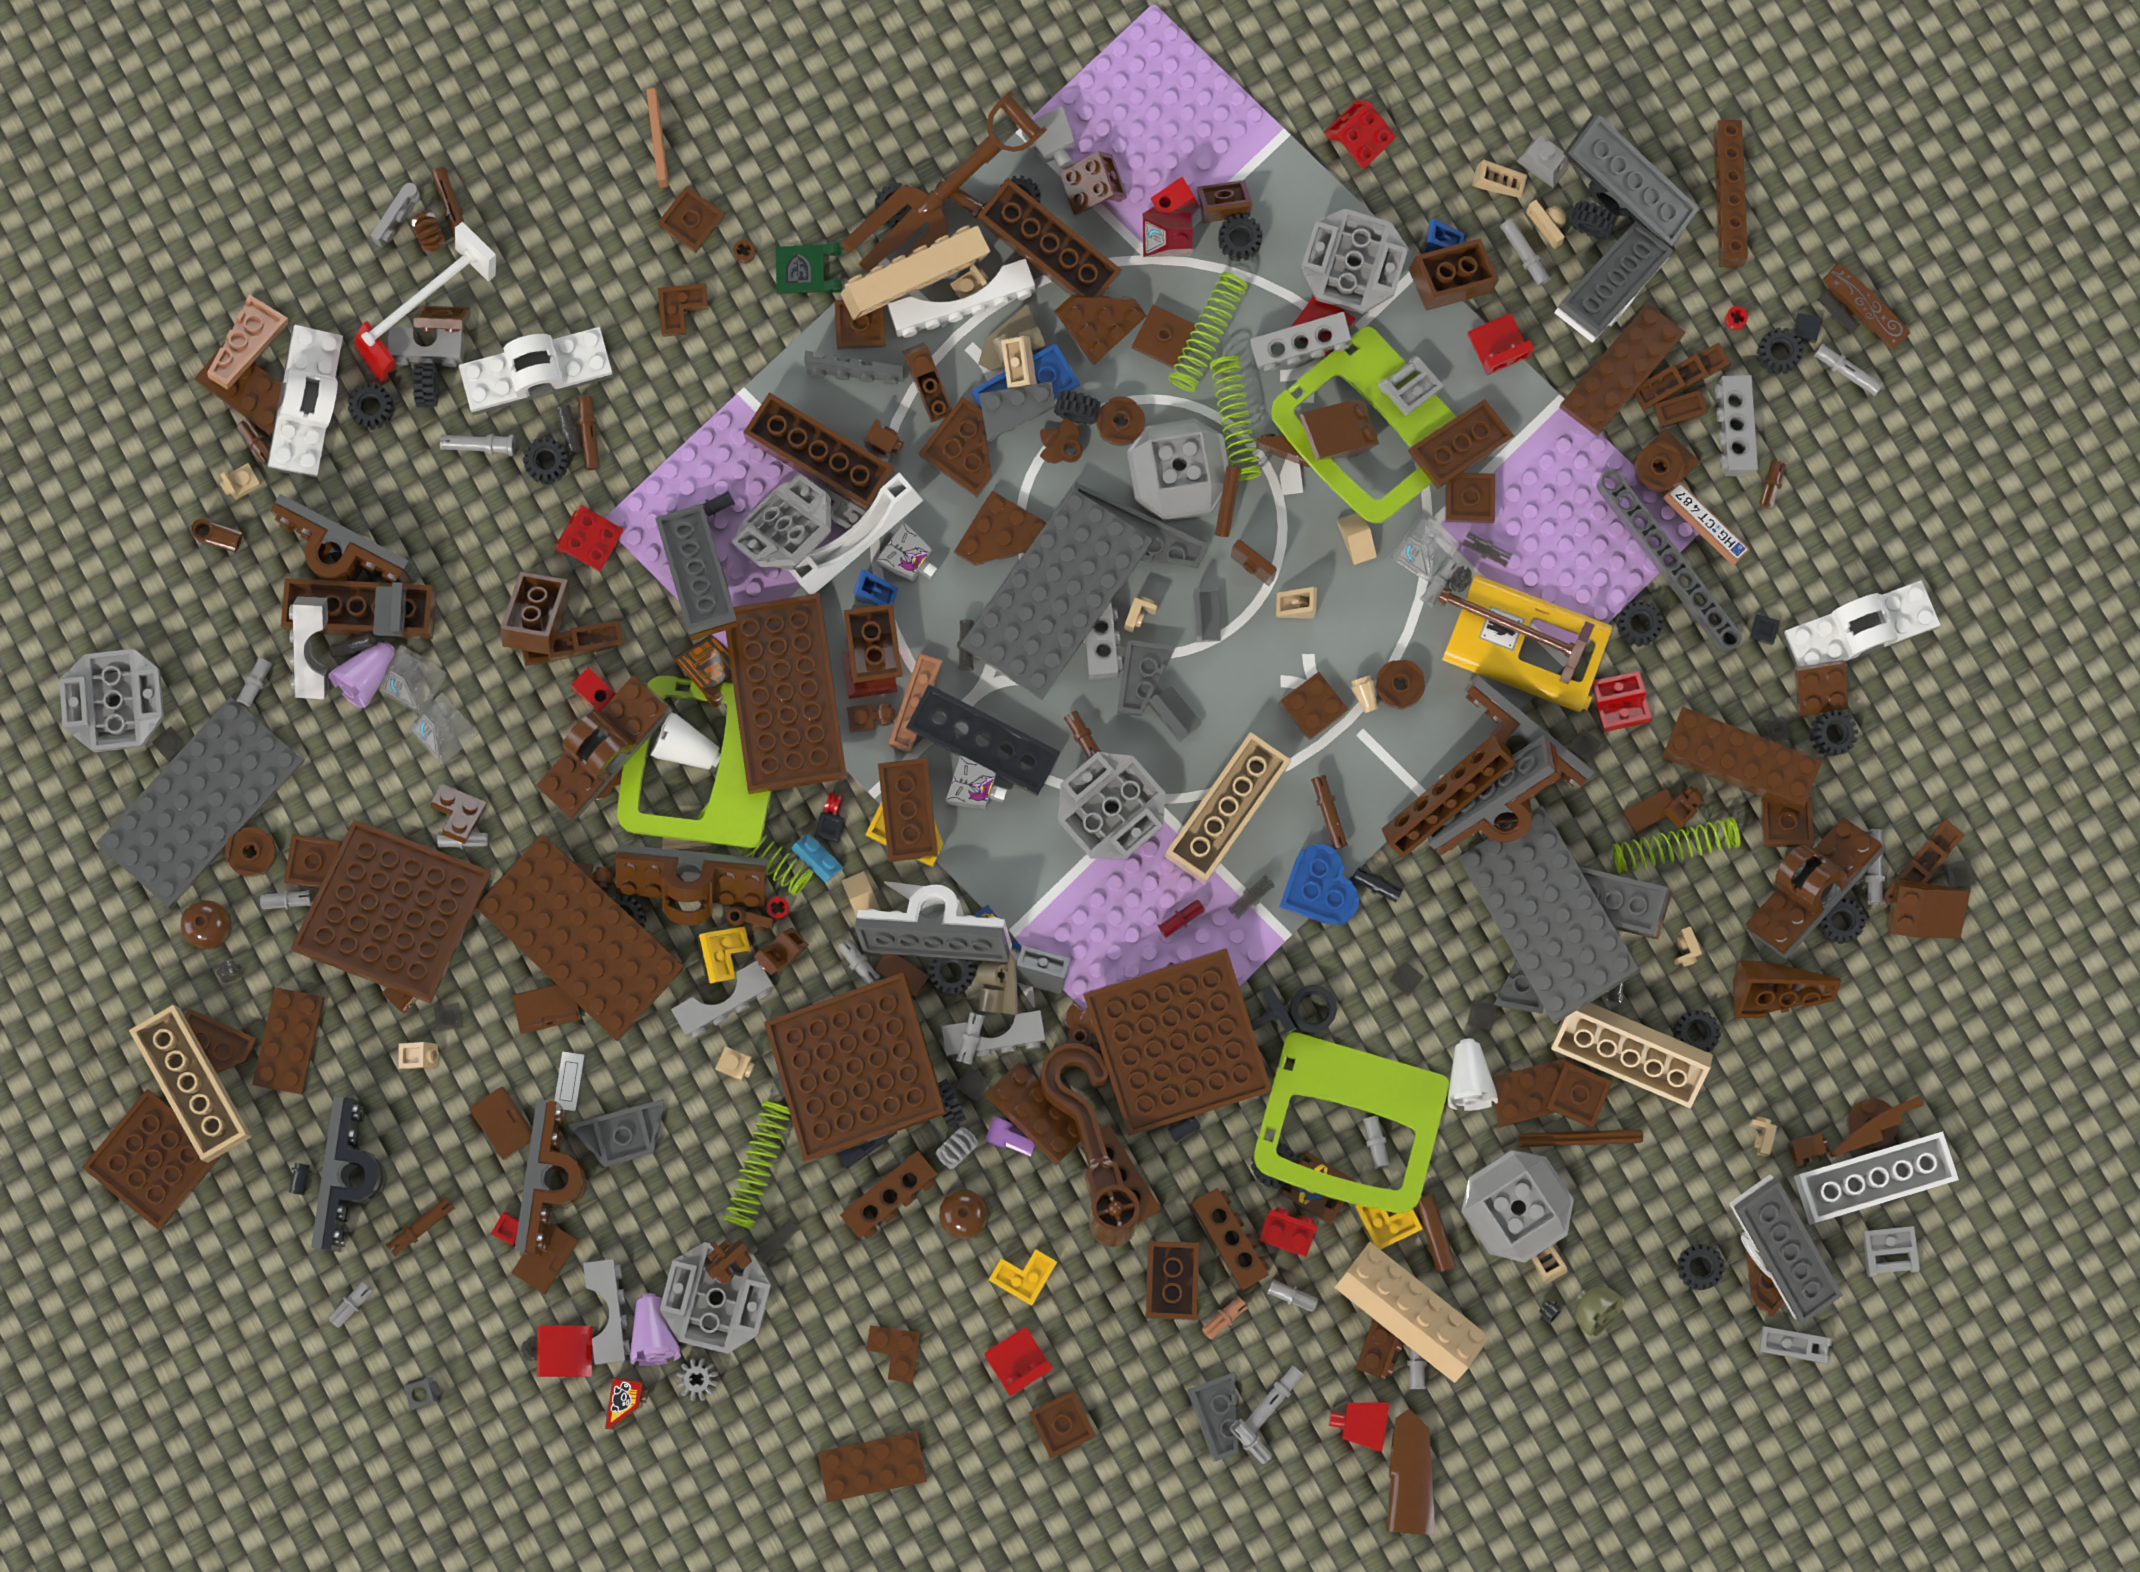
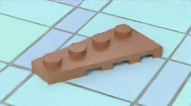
M250 294L246 299L243 310H240L236 318L237 321L233 329L227 334V340L223 348L219 349L207 372L208 378L227 390L289 323L287 317Z

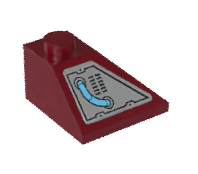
M1191 212L1142 214L1143 257L1192 255L1193 227Z

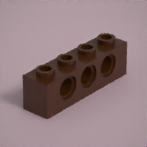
M1106 1124L1100 1128L1105 1148L1110 1149L1114 1154L1111 1161L1117 1163L1119 1170H1123L1126 1173L1127 1179L1123 1182L1124 1187L1137 1192L1140 1196V1212L1137 1225L1160 1212L1161 1208L1109 1124Z
M917 1150L842 1212L840 1216L859 1239L865 1237L867 1240L878 1231L876 1226L883 1220L885 1223H888L897 1215L895 1210L902 1204L907 1207L916 1200L915 1194L923 1188L926 1191L936 1183L934 1178L938 1175ZM913 1174L917 1177V1183L914 1187L908 1188L903 1185V1178L906 1175ZM888 1190H893L897 1193V1200L892 1204L884 1202L883 1199L885 1192ZM869 1206H874L878 1210V1215L873 1220H868L864 1217V1211Z
M1217 1187L1193 1201L1191 1206L1240 1290L1243 1291L1269 1275L1267 1270L1270 1267L1263 1256H1257L1254 1250L1257 1245L1250 1234L1245 1235L1241 1227L1244 1223L1237 1212L1233 1214L1228 1205L1231 1204V1200L1224 1190L1220 1192ZM1217 1209L1224 1211L1226 1220L1223 1223H1216L1212 1219L1213 1211ZM1233 1231L1237 1233L1239 1241L1236 1245L1226 1243L1225 1234L1227 1232ZM1242 1253L1250 1255L1252 1259L1251 1265L1248 1267L1240 1266L1237 1260L1238 1256Z

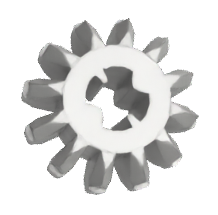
M960 1127L937 1149L936 1155L949 1169L955 1168L977 1147L978 1140L971 1131H968L965 1127Z
M692 1358L690 1359L692 1368H689L684 1363L681 1365L686 1373L676 1374L677 1377L684 1378L683 1382H678L676 1385L677 1387L686 1386L681 1393L682 1396H686L692 1391L690 1395L691 1401H695L697 1393H699L700 1400L704 1401V1391L713 1396L714 1392L709 1388L710 1385L719 1386L718 1382L711 1381V1378L719 1376V1373H709L714 1367L713 1363L708 1364L704 1368L705 1359L701 1358L697 1367L695 1359ZM694 1374H702L704 1376L701 1379L704 1380L702 1385L692 1384V1381H694L692 1376Z

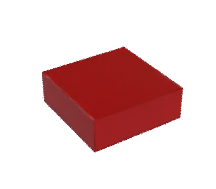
M502 1212L491 1234L514 1246L516 1244L519 1220Z

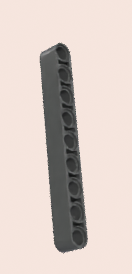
M1614 470L1605 472L1597 480L1596 487L1598 492L1691 615L1720 651L1729 652L1738 647L1742 640L1740 631L1621 474ZM1605 478H1610L1614 481V489H1610L1605 485ZM1620 497H1624L1629 501V508H1624L1620 505ZM1635 517H1640L1641 519H1643V528L1637 527L1635 525ZM1650 536L1656 537L1658 539V547H1653L1652 545H1650ZM1664 556H1670L1673 559V567H1669L1664 563ZM1679 575H1683L1688 579V586L1680 584ZM1694 595H1699L1702 597V606H1698L1695 604L1693 599ZM1709 614H1713L1717 617V626H1714L1709 622ZM1724 634H1729L1732 637V645L1724 642Z

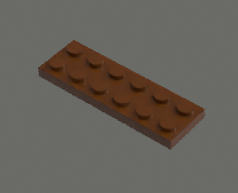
M1647 303L1561 402L1559 408L1598 437L1683 338L1686 332Z

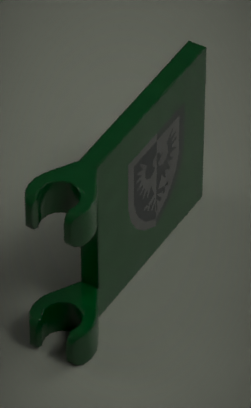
M831 242L821 245L776 247L777 295L842 292L840 280L832 279L825 281L824 255L840 256V244L838 242Z

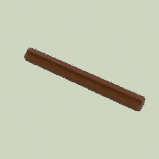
M1641 1129L1521 1133L1518 1140L1520 1147L1632 1144L1643 1142V1132Z

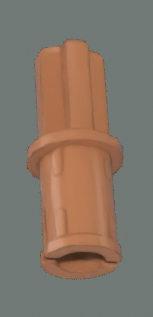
M1237 1296L1223 1310L1219 1309L1217 1311L1218 1315L1203 1327V1333L1209 1339H1213L1227 1325L1231 1326L1232 1322L1248 1309V1306Z

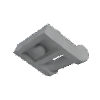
M1417 356L1408 360V364L1390 378H1384L1378 383L1381 392L1388 395L1405 416H1408L1444 387ZM1413 371L1419 373L1417 377L1401 389L1397 390L1394 387Z
M1914 1226L1862 1232L1868 1277L1877 1276L1878 1273L1910 1270L1911 1273L1919 1272L1920 1267ZM1908 1253L1909 1257L1905 1261L1876 1263L1875 1256Z

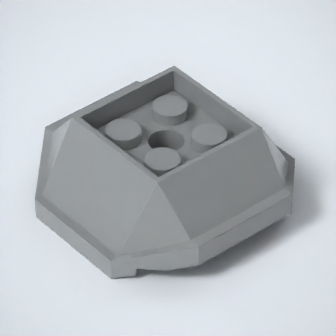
M1342 209L1315 221L1301 269L1317 301L1364 314L1394 296L1409 248L1391 222L1349 209ZM1349 259H1356L1360 265L1352 267L1347 261Z
M1197 419L1147 426L1127 450L1135 500L1155 514L1161 521L1209 515L1221 500L1226 467L1229 466L1224 436ZM1182 462L1186 468L1183 471H1177L1173 468V464Z
M799 474L793 478V481L786 482L775 488L741 522L737 535L731 543L760 567H778L794 570L831 533V498L824 490Z
M135 649L84 654L59 679L63 728L93 752L144 747L164 719L160 669ZM115 696H120L119 704L111 707V699Z
M1097 752L1060 783L1058 822L1090 859L1126 860L1163 828L1166 793L1134 756ZM1113 802L1118 805L1119 809L1116 813L1110 814L1106 812L1105 805Z
M1510 1150L1469 1176L1461 1212L1489 1254L1525 1263L1567 1236L1574 1199L1546 1156ZM1516 1200H1521L1525 1203V1209L1521 1213H1515L1511 1210V1205Z
M704 1242L672 1260L659 1310L679 1342L729 1354L759 1335L771 1284L755 1255L750 1253L748 1254L752 1262L744 1269H741L735 1261L727 1267L734 1277L726 1285H723L716 1278L712 1279L705 1268L713 1262L707 1255L714 1249L710 1243ZM715 1291H720L723 1294L724 1299L720 1305H713L710 1301V1296Z

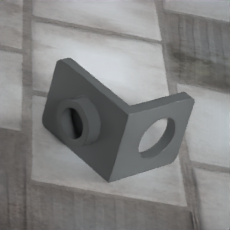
M425 1377L422 1381L408 1384L404 1387L411 1410L439 1402L440 1389L437 1381H433L432 1377ZM417 1387H423L427 1392V1397L422 1402H416L412 1397V1393Z

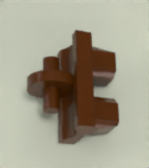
M740 1238L732 1245L727 1240L719 1246L715 1241H712L710 1245L714 1250L707 1257L713 1262L705 1270L712 1279L716 1278L723 1285H726L734 1277L727 1267L735 1261L741 1269H744L752 1262V1259L746 1251L748 1250Z

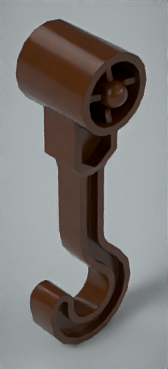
M1080 1043L1063 1044L1053 1049L1044 1059L1040 1072L1041 1090L1052 1105L1072 1117L1077 1125L1089 1166L1086 1171L1085 1182L1092 1202L1089 1227L1093 1237L1099 1243L1109 1247L1121 1246L1134 1236L1140 1212L1139 1201L1130 1189L1124 1187L1118 1164L1109 1160L1097 1118L1090 1103L1080 1094L1065 1087L1060 1080V1075L1064 1070L1078 1068L1086 1073L1091 1086L1102 1088L1107 1083L1108 1070L1101 1055L1093 1048Z

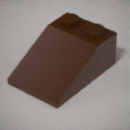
M1362 399L1345 401L1299 415L1316 460L1358 456L1379 445L1377 432L1372 426L1368 415V408Z
M893 604L843 610L853 683L903 677Z
M1895 879L1886 927L1890 934L1902 936L1960 939L1970 890Z

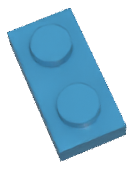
M809 833L795 842L791 848L825 883L838 875L844 868Z

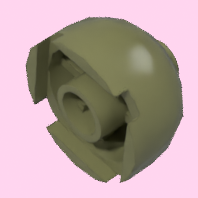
M1598 1286L1589 1291L1585 1289L1576 1299L1579 1302L1576 1306V1320L1591 1337L1592 1335L1596 1337L1613 1323L1614 1320L1611 1317L1615 1311L1617 1313L1621 1312L1625 1299L1608 1287Z

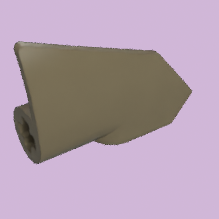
M1024 305L1011 318L985 338L979 365L990 371L1005 367L1001 340L1028 336L1030 337L1032 351L1045 347L1042 334L1038 326L1035 325L1028 305Z
M1010 952L1009 962L990 961V963L984 962L979 965L977 980L980 984L984 985V988L980 989L978 1011L1017 1015L1016 960Z

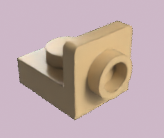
M973 264L970 266V271L950 283V287L960 300L987 286L989 279L982 268L978 270Z
M249 463L229 474L225 472L220 473L223 479L220 482L222 489L226 495L231 494L235 500L261 486Z
M1146 597L1134 598L1124 630L1133 633L1135 626L1140 628L1145 615L1141 613V610L1155 615L1158 606L1154 604V601Z
M1690 926L1678 932L1680 937H1677L1680 949L1686 951L1687 954L1675 959L1674 962L1676 965L1682 963L1683 967L1698 962L1696 958L1702 954Z
M427 1042L399 1044L398 1069L438 1068V1044Z
M725 1046L715 1070L743 1082L745 1077L750 1078L755 1064L752 1063L753 1058L751 1056L744 1055Z
M1757 1117L1756 1120H1750L1748 1126L1762 1130V1133H1758L1756 1136L1754 1147L1758 1148L1757 1155L1767 1157L1771 1153L1777 1126L1772 1125L1770 1119Z

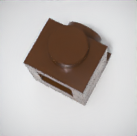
M877 419L864 439L866 447L890 460L893 454L898 455L904 442L899 440L898 433L887 426L882 428L880 421Z
M1821 1133L1788 1143L1795 1167L1803 1165L1804 1159L1807 1164L1821 1160L1820 1155L1830 1152L1827 1139L1822 1138Z

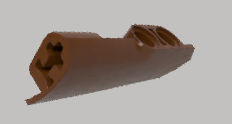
M1408 1409L1395 1418L1389 1467V1478H1391L1386 1531L1434 1536L1435 1518L1429 1427Z

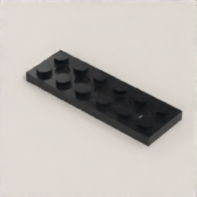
M929 684L906 726L907 730L959 757L968 758L995 772L998 777L1037 797L1060 754V751ZM941 711L946 715V721L943 724H936L932 720V715L935 712ZM957 723L967 725L968 732L965 735L961 736L955 733L954 726ZM980 734H986L990 738V744L986 747H981L977 744L976 737ZM1002 745H1007L1012 749V755L1008 758H1002L998 754V748ZM1025 756L1031 757L1034 761V766L1031 769L1022 768L1020 765L1021 758Z

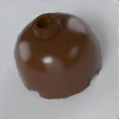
M201 900L194 902L185 909L181 917L180 927L183 937L189 944L200 950L218 948L228 940L231 934V916L224 906L215 901Z
M960 1189L951 1192L944 1198L939 1208V1220L942 1228L948 1235L957 1239L968 1240L978 1236L985 1229L988 1222L989 1211L987 1204L978 1193L972 1190Z

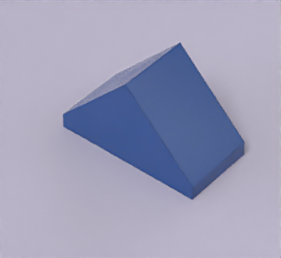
M1434 218L1430 219L1424 252L1428 253L1461 244L1464 241V233Z
M861 569L853 593L855 600L878 606L893 604L899 588L867 570Z

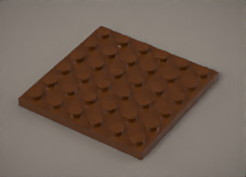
M353 820L291 946V950L431 1004L492 875L491 871Z
M1227 948L1083 993L1128 1136L1272 1091Z
M899 973L764 1022L805 1163L813 1162L947 1114L905 973Z

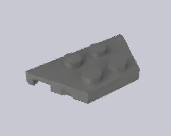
M664 1099L570 1124L569 1126L605 1168L653 1155L655 1152L665 1104Z

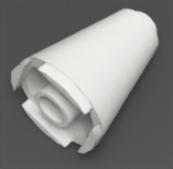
M671 712L661 728L662 730L654 743L650 755L657 759L708 770L711 766L716 767L721 753L718 752L720 747L679 715Z
M1463 1039L1460 1041V1044L1455 1046L1448 1105L1456 1110L1457 1105L1464 1106V1111L1489 1108L1492 1106V1101L1498 1103V1095L1482 1048L1474 1039Z

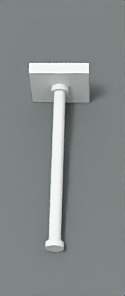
M461 222L455 227V249L462 257L369 333H363L361 335L363 340L369 346L374 345L375 340L469 263L487 281H490L495 277L496 254Z

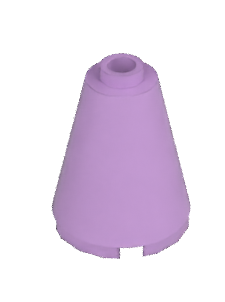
M378 641L333 669L328 674L329 679L335 688L338 685L343 690L341 694L348 701L359 708H365L396 660L394 654L396 650L388 642L382 643Z
M655 1293L643 1294L641 1299L636 1301L630 1361L633 1365L635 1361H639V1366L661 1365L668 1363L667 1358L674 1356L675 1361L681 1357L676 1337L659 1310L662 1298L656 1297Z

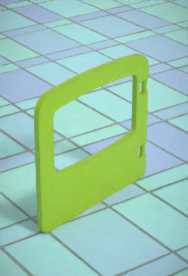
M1366 326L1351 336L1352 344L1358 349L1351 356L1345 350L1330 353L1298 379L1296 383L1277 396L1272 403L1270 411L1272 420L1283 435L1325 483L1366 521L1382 523L1391 518L1432 483L1419 467L1382 499H1373L1348 477L1332 459L1316 460L1305 429L1294 414V409L1330 379L1340 376L1354 387L1388 421L1409 447H1412L1449 423L1456 416L1436 394L1408 416H1405L1389 396L1381 392L1378 383L1384 378H1390L1406 366L1407 363L1375 329ZM1413 371L1394 387L1399 390L1418 375ZM1300 387L1304 394L1296 400L1291 393Z
M658 676L647 683L663 700L667 697L707 701L705 695L691 679ZM723 682L715 687L723 695L720 701L727 705V715L720 762L704 817L700 820H690L639 812L642 779L651 740L650 736L623 767L617 819L621 827L626 831L634 834L754 848L760 844L771 791L755 794L748 793L733 683ZM678 684L690 685L689 692L677 691Z
M1293 1032L1286 1037L1254 1151L1255 1164L1262 1173L1330 1198L1399 1214L1410 1212L1417 1206L1421 1197L1449 1089V1081L1445 1076ZM1287 1057L1295 1060L1292 1071L1284 1069ZM1293 1095H1301L1343 1104L1382 1116L1413 1129L1415 1138L1402 1188L1390 1190L1352 1182L1315 1171L1280 1157L1276 1152L1290 1098ZM1267 1128L1276 1130L1273 1142L1264 1140Z

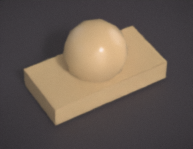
M1537 200L1531 202L1526 211L1527 215L1553 249H1556L1562 245L1565 238L1559 230L1566 223L1565 211L1557 206L1550 207L1544 211Z

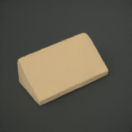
M1020 336L1001 340L1007 387L1016 388L1036 384L1030 337Z
M663 837L662 849L701 851L714 848V843Z

